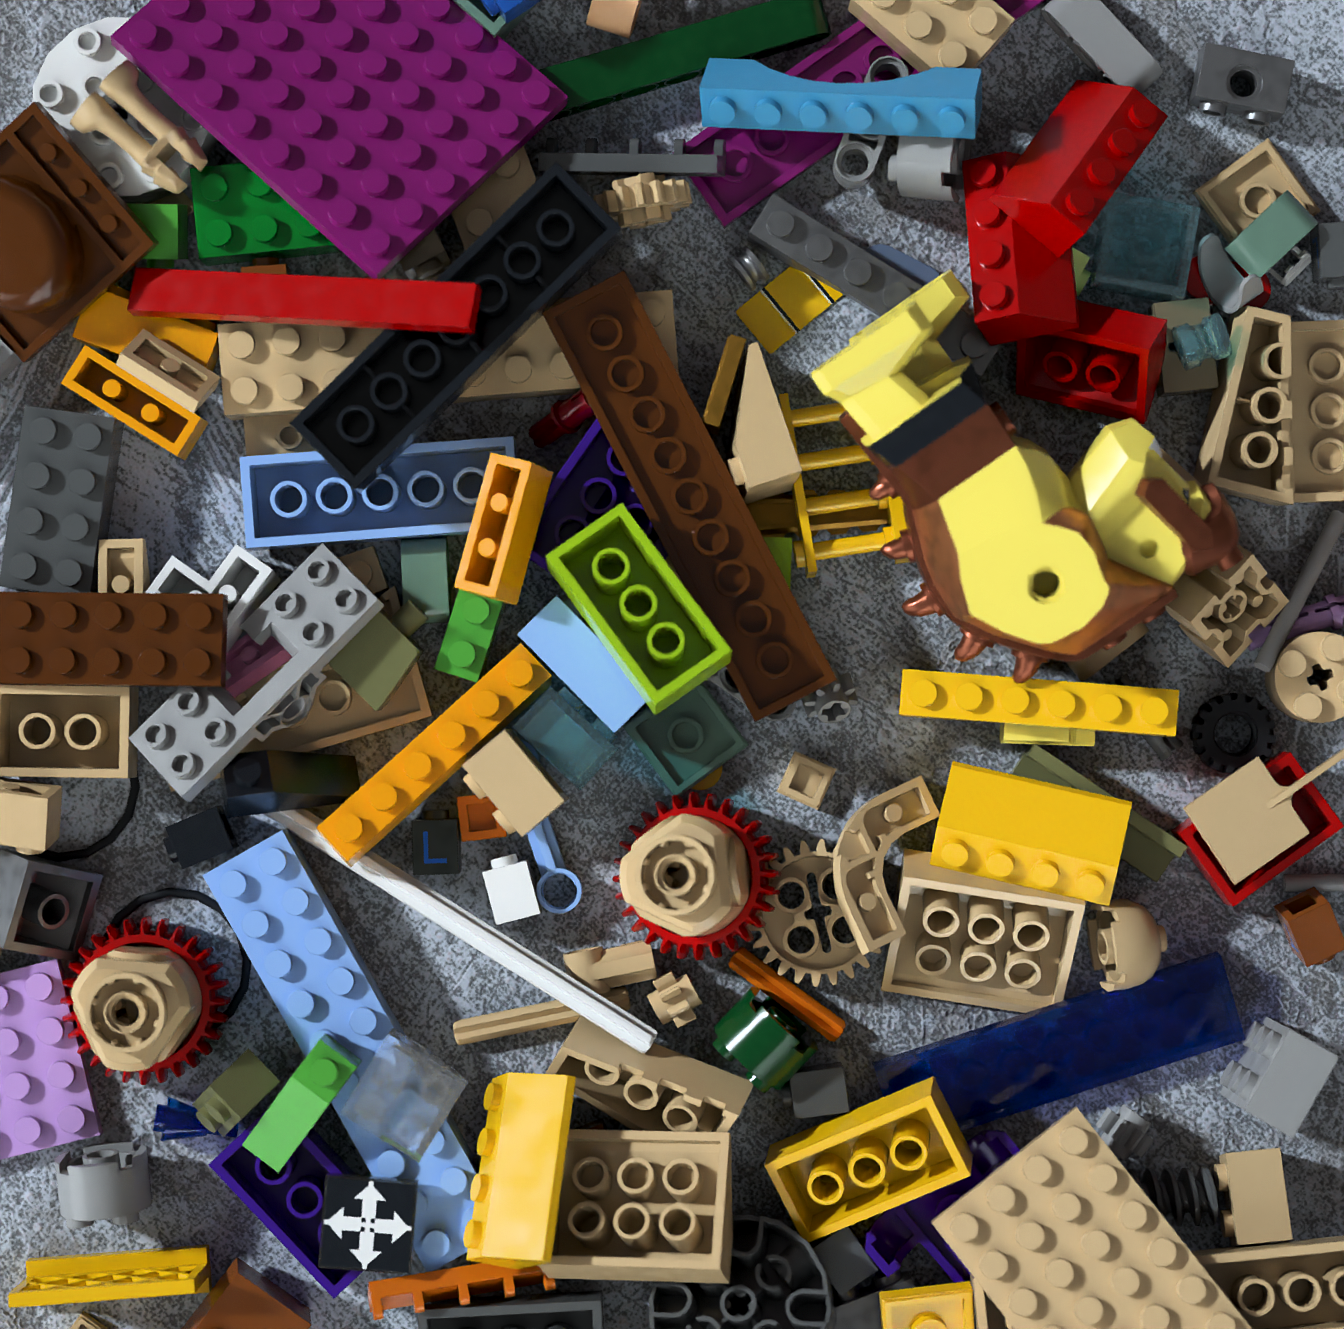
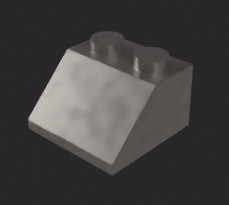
M0 848V948L78 961L80 956L78 949L83 946L103 875L62 862Z

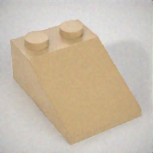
M758 342L748 345L739 367L726 458V467L745 504L791 491L793 483L797 481L802 472Z

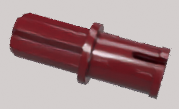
M582 389L569 399L555 402L551 407V412L530 427L528 434L533 439L536 447L543 448L546 445H550L565 433H576L580 429L581 423L594 415Z

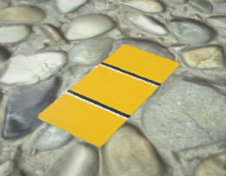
M789 266L737 309L736 314L766 351L772 354L844 294Z

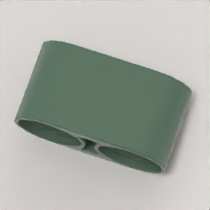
M1286 190L1224 249L1248 275L1256 274L1261 278L1319 222Z
M447 537L401 539L403 605L409 599L416 604L429 618L424 624L448 623L452 613Z

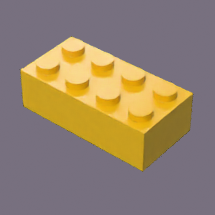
M934 1076L771 1144L764 1166L799 1235L806 1241L811 1242L971 1176L973 1154Z

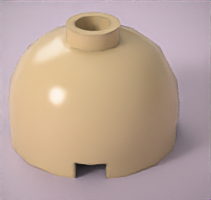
M1111 899L1109 906L1097 903L1091 904L1090 910H1097L1096 919L1087 921L1088 947L1094 971L1103 970L1107 981L1099 982L1101 987L1107 992L1126 990L1146 982L1155 974L1161 961V952L1167 950V935L1164 927L1157 925L1153 915L1144 906L1128 899Z

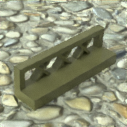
M1029 744L1010 772V774L1113 797L1037 744ZM1131 809L1120 859L1154 882H1157L1174 856L1181 858L1187 846Z

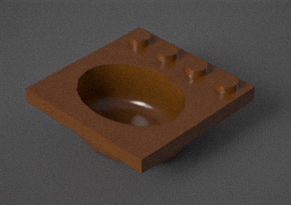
M33 102L0 132V336L24 363L36 356L159 244L156 238L40 102Z

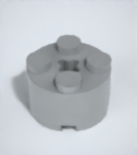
M895 135L899 137L897 154H891L889 159L888 180L889 182H897V189L900 195L907 198L958 202L960 197L955 192V189L964 190L962 161L971 159L972 140Z
M133 1142L97 1143L83 1146L84 1155L71 1159L69 1150L55 1158L60 1213L62 1217L66 1218L68 1228H84L93 1225L96 1220L111 1219L114 1225L134 1223L140 1219L139 1211L146 1209L153 1202L147 1147L143 1144L137 1151H134Z

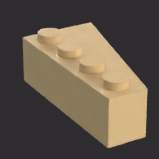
M1249 305L1241 307L1234 313H1230L1217 370L1219 387L1212 392L1193 476L1200 484L1204 485L1212 482L1221 493L1274 506L1294 505L1293 488H1290V466H1293V447H1290L1289 419H1292V401H1289V376H1292L1291 316Z
M582 1015L568 1034L545 1073L576 1077L575 1095L633 1131L728 1132L740 1115L754 1086L748 1079L655 1043L652 1044L646 1053H640Z

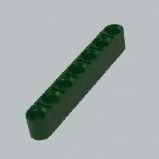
M771 0L546 67L539 71L568 96L567 105L550 121L702 77L709 58L759 60L816 43L829 37L832 32L822 0Z

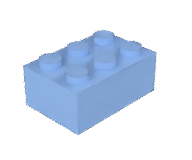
M556 595L517 635L616 733L646 702L599 638L584 624L586 623L585 619L571 600L568 598L563 602Z

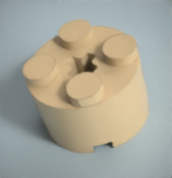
M1310 632L1297 635L1285 641L1271 671L1265 672L1267 694L1278 710L1292 719L1307 723H1326L1344 717L1343 636L1330 632ZM1313 669L1321 670L1323 678L1319 680V686L1309 685L1307 677L1313 674Z

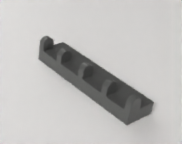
M547 138L545 153L539 152L538 171L545 173L557 162L569 175L637 176L642 173L654 172L655 175L664 174L665 176L725 177L726 141L725 139H715L714 155L686 154L685 139H675L673 154H642V141L638 138L630 139L629 154L598 153L597 138L586 139L585 153H559L558 139Z

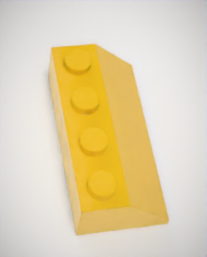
M953 761L929 865L1109 906L1132 801Z
M508 1072L492 1078V1083L488 1084L483 1101L484 1109L488 1110L486 1126L481 1130L477 1142V1153L481 1155L479 1173L473 1178L470 1190L471 1200L475 1201L473 1216L468 1221L464 1231V1246L468 1248L466 1260L517 1270L551 1262L576 1077Z

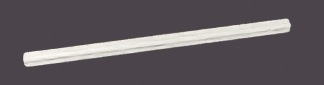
M305 808L264 813L268 818L640 1053H646L654 1043L658 1034L655 1029L373 851L367 852L350 868L319 834L316 827L324 820Z

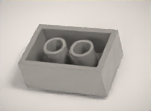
M1264 1015L1260 1023L1254 1021L1245 1033L1242 1044L1246 1048L1238 1062L1232 1060L1224 1070L1220 1079V1084L1223 1085L1220 1094L1247 1113L1294 1138L1338 1061L1339 1056Z

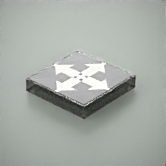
M327 1173L325 1175L318 1268L410 1275L412 1272L419 1180Z

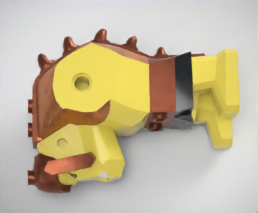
M949 269L856 333L848 340L850 345L813 370L811 377L824 395L840 402L846 409L839 416V421L880 471L877 474V482L869 492L871 499L881 500L889 496L893 500L898 496L902 499L907 529L899 531L901 537L883 544L880 552L889 559L900 560L909 558L910 563L916 562L924 582L919 585L922 591L903 602L901 607L904 613L909 616L919 617L937 613L939 617L945 615L954 624L959 626V631L963 636L959 645L954 650V656L956 660L961 662L978 656L986 647L993 648L995 643L1011 648V654L1016 657L1012 678L1014 682L1019 684L1032 678L1042 662H1049V659L1078 661L1093 655L1102 648L1108 650L1119 644L1127 637L1128 634L1126 632L1140 622L1146 624L1156 619L1166 610L1165 605L1179 597L1173 584L1182 574L1195 576L1215 564L1223 572L1236 565L1244 558L1243 553L1238 547L1241 533L1232 507L1221 491L1212 482L1199 487L1195 480H1184L1162 458L1161 449L1154 435L1133 418L1105 425L1067 476L1044 448L1029 439L1013 436L1018 431L998 402L995 401L991 405L986 403L969 356L952 362L937 341L941 333L970 298L954 273Z

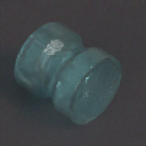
M1218 313L1204 317L1201 323L1193 326L1185 323L1172 328L1174 345L1180 362L1186 371L1201 366L1203 360L1213 358L1218 361L1232 355L1230 338L1226 326Z

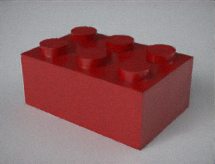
M1280 751L1263 763L1275 782L1281 786H1290L1306 775L1291 752ZM1310 781L1294 792L1291 799L1293 809L1309 831V834L1236 885L1233 884L1190 818L1172 829L1171 832L1177 840L1187 846L1186 853L1223 904L1234 907L1342 829L1344 825L1313 782Z

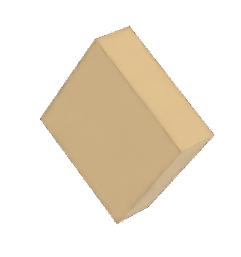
M794 751L776 792L819 810L836 769Z

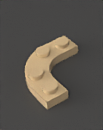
M922 775L867 801L851 816L838 839L833 861L835 893L844 918L862 955L907 934L887 893L882 874L884 857L891 844L904 833L940 816Z

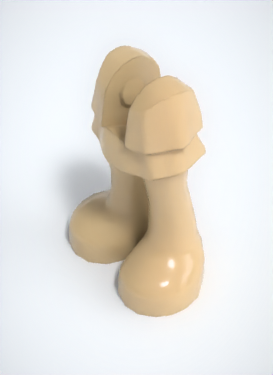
M129 59L125 60L101 82L99 89L129 112L158 141L153 146L149 144L97 92H93L81 104L72 117L70 124L83 134L95 130L105 134L142 167V173L153 177L154 184L175 194H180L188 185L180 179L172 167L168 168L165 163L178 151L183 160L192 164L201 172L207 165L208 159L195 137L189 138L183 126L177 127L143 95L137 85L140 72Z

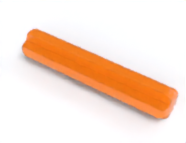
M740 947L728 962L730 969L759 988L763 993L829 1041L835 1042L845 1030L846 1023L842 1018L787 978L778 975L776 970L765 964L744 947Z

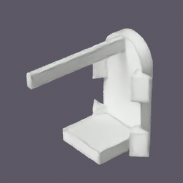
M1296 245L1291 249V253L1300 261L1294 267L1289 265L1284 270L1286 273L1284 278L1272 268L1268 270L1285 287L1311 262V255L1306 250L1301 251Z

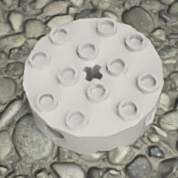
M106 17L74 29L47 54L33 85L32 103L40 102L125 203L148 204L173 193L154 184L153 177L142 173V167L108 136L97 130L83 134L70 124L78 108L93 92H97L107 101L117 114L123 111V107L110 99L99 89V86L117 66L128 60L112 45L110 36L130 18ZM138 69L140 73L137 85L143 95L177 127L183 126L189 138H196L206 157L210 156L217 139ZM128 112V119L124 121L153 146L158 139ZM176 151L165 165L168 168L172 167L180 179L188 184L191 181L190 168L195 167L180 157L181 154Z

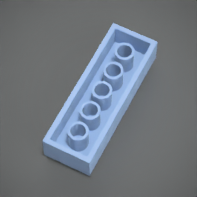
M514 436L410 444L361 493L357 492L317 451L239 457L246 548L252 551L313 547L320 546L322 543L326 546L468 535L490 454L495 453L517 459L516 440Z

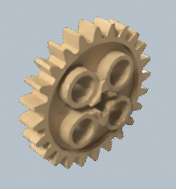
M824 839L819 840L816 851L812 852L806 841H801L800 854L796 856L788 847H784L783 853L786 861L782 864L777 860L769 862L772 869L781 871V876L769 878V885L780 889L781 892V889L786 884L798 883L804 890L805 898L799 907L789 909L782 904L780 893L777 895H766L765 901L775 907L774 912H759L758 916L766 923L764 928H758L753 925L748 927L750 931H760L762 935L753 944V947L762 948L767 946L770 949L763 961L765 964L779 959L781 964L778 975L783 976L790 968L795 969L794 977L797 984H800L806 973L811 974L814 987L819 986L822 974H827L832 985H837L838 971L843 970L850 979L855 978L853 964L858 962L867 969L870 967L865 954L862 955L855 940L844 944L839 942L834 935L835 923L843 918L844 915L838 900L830 898L824 891L825 879L833 874V861L836 849L835 846L832 853L827 852ZM813 873L816 877L820 903L824 907L831 908V914L825 916L824 920L831 944V951L829 953L823 951L817 921L807 917V911H811L814 908L807 881V875ZM798 927L809 928L814 935V945L806 953H798L790 945V935ZM878 948L871 952L881 954L882 950Z

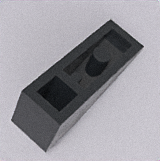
M279 750L238 753L220 772L226 818L341 804L360 788L355 756Z

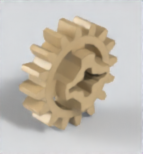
M654 172L615 180L612 182L613 190L603 191V194L594 195L593 198L615 222L619 223L621 228L629 227L630 229H640L658 223L669 222L672 220L671 212L680 211V208H686L692 204L689 181L686 182L685 179L677 181L675 179L665 180L664 174L655 175Z

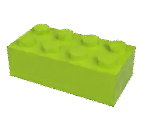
M623 503L546 555L549 572L654 715L663 711L731 662L732 650Z

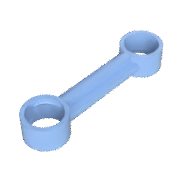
M520 739L540 762L535 747L529 742ZM548 816L531 830L527 837L541 876L536 889L538 901L549 912L561 914L571 911L579 903L582 896V883L575 872L566 868ZM552 875H566L576 885L574 899L564 907L550 905L543 896L544 884Z

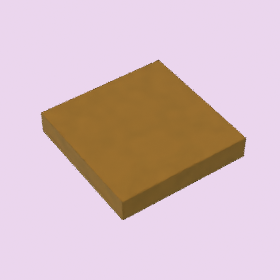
M732 334L727 337L702 418L707 431L718 435L746 343L745 338Z

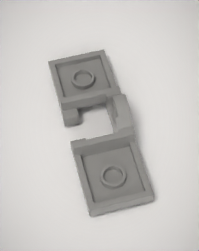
M322 543L240 625L260 646L272 635L292 656L243 707L224 687H179L128 739L172 788L190 803L254 737L263 742L273 731L293 726L306 717L313 706L316 688L327 678L321 670L385 605ZM226 669L227 681L232 675Z

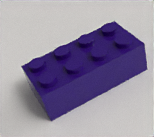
M264 1111L208 1165L335 1299L365 1269L320 1266L327 1178L361 1179L313 1128L280 1172L275 1171L242 1146L266 1111Z

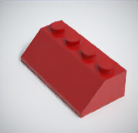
M1077 79L989 197V200L1059 258L1087 232L1168 116L1134 87Z
M1009 151L962 161L974 321L990 346L1080 327L1072 246L1058 258L989 200V197L1021 155Z

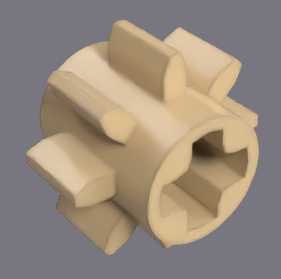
M671 970L653 980L657 990L648 994L647 997L662 1025L673 1020L679 1029L697 1019L693 1009L703 1004L687 974L676 979Z

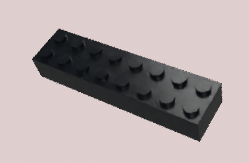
M555 162L435 280L440 282L477 283L482 289L474 333L385 329L290 424L357 492L361 493L543 315L542 312L548 310L622 238V228Z

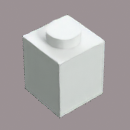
M514 853L490 860L492 868L484 870L482 874L496 925L540 914L542 909L537 898L529 859L518 861L517 854Z

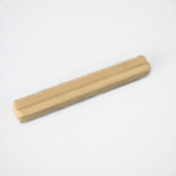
M626 987L612 988L610 992L599 994L625 1011L630 1009L631 1003ZM558 1000L457 1020L453 1023V1033L456 1043L458 1045H465L577 1022L581 1015Z

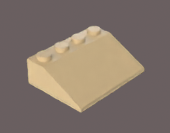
M904 848L893 906L907 934L887 944L881 991L1059 1018L1085 910V901L929 865L932 852Z
M569 1129L551 1262L538 1265L548 1278L730 1283L733 1240L730 1133Z

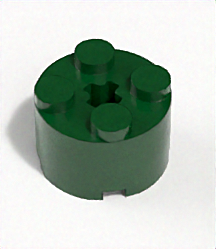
M752 986L714 1026L718 1037L712 1044L728 1061L732 1062L736 1058L749 1070L746 1073L748 1080L758 1090L767 1093L771 1087L780 1090L818 1050V1046L814 1039L807 1045L801 1037L807 1031L805 1027L787 1009L769 996L764 1001L756 997L760 989Z

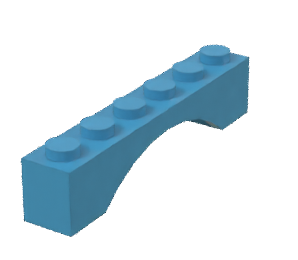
M709 58L699 87L702 127L975 139L982 111V69L934 67L914 75L892 80L869 83H831L789 76L770 69L756 60Z

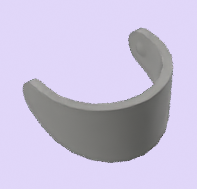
M1209 233L1201 239L1198 245L1199 274L1208 296L1216 307L1225 313H1234L1263 292L1264 288L1260 277L1256 274H1251L1244 278L1228 258L1216 234Z

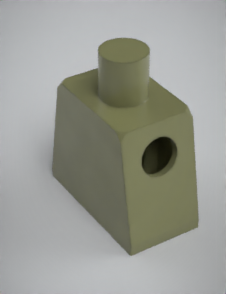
M410 599L392 617L381 609L328 664L375 711H380L388 704L423 654L424 650L411 636L429 618Z

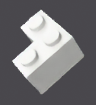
M236 544L209 581L172 555L145 593L228 595V653L244 631L240 625L270 596L281 579L273 569Z

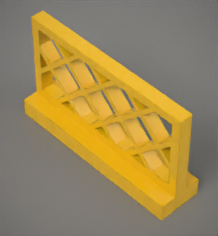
M209 1244L29 1258L26 1260L27 1277L8 1293L9 1308L209 1293L212 1290Z

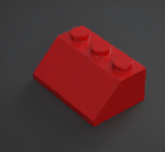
M1077 300L1079 328L1017 340V395L1123 420L1133 418L1140 424H1145L1165 359L1167 320Z

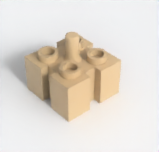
M1239 544L1238 547L1244 555L1240 562L1223 572L1215 564L1195 576L1182 574L1173 584L1179 597L1165 605L1166 611L1172 618L1181 623L1179 627L1193 644L1227 668L1253 642L1248 635L1257 625L1260 624L1265 628L1289 602L1276 583L1265 576L1267 572L1256 557Z

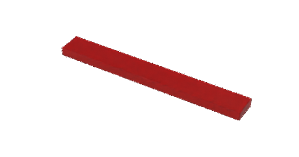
M136 267L127 311L133 316L474 333L482 289L477 283Z

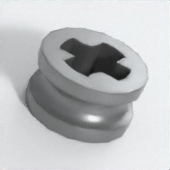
M744 246L741 249V256L737 258L731 256L728 262L736 275L752 292L756 289L757 281H767L770 276L756 255L747 246Z

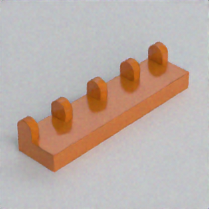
M477 1263L370 1281L368 1283L367 1296L370 1312L373 1313V1319L380 1320L383 1319L384 1310L413 1305L415 1313L425 1312L424 1303L459 1298L460 1305L462 1306L470 1304V1295L504 1290L505 1297L509 1298L515 1296V1288L543 1283L546 1291L556 1289L555 1278H548L538 1265L517 1270Z

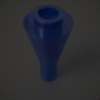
M169 1096L167 1097L166 1105L157 1104L153 1131L161 1132L160 1141L204 1137L207 1134L222 1136L218 1131L213 1133L205 1128L196 1116L198 1110L191 1105ZM239 1123L225 1137L236 1138Z

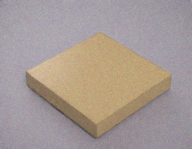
M1269 138L1193 192L1229 244L1286 190L1312 216L1320 212L1318 206Z

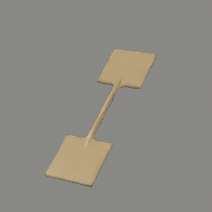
M1344 748L1290 786L1277 784L1258 756L1183 807L1234 885L1309 834V831L1292 807V796L1294 792L1344 759Z

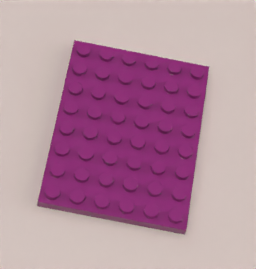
M151 0L110 36L112 45L120 53L129 59L365 273L375 279H381L554 118L567 105L568 96L506 41L499 35L494 38L452 0Z

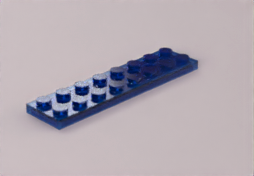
M1216 951L1157 970L1143 984L1126 990L1107 992L1101 988L872 1062L883 1097L934 1076L960 1130L963 1131L1230 1045L1246 1038L1222 956Z

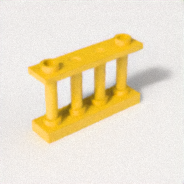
M788 393L779 394L778 402L802 472L867 461L874 465L859 445L798 454L794 428L839 421V416L846 409L838 402L791 410ZM800 474L797 481L793 483L792 488L800 538L798 541H792L796 568L804 567L806 578H813L817 574V560L880 551L883 544L901 537L899 531L907 529L903 512V502L900 496L894 500L891 496L881 500H873L869 495L871 488L805 498L802 475ZM876 505L879 510H887L889 526L882 527V532L814 543L812 541L808 516ZM909 558L895 560V564L910 562Z

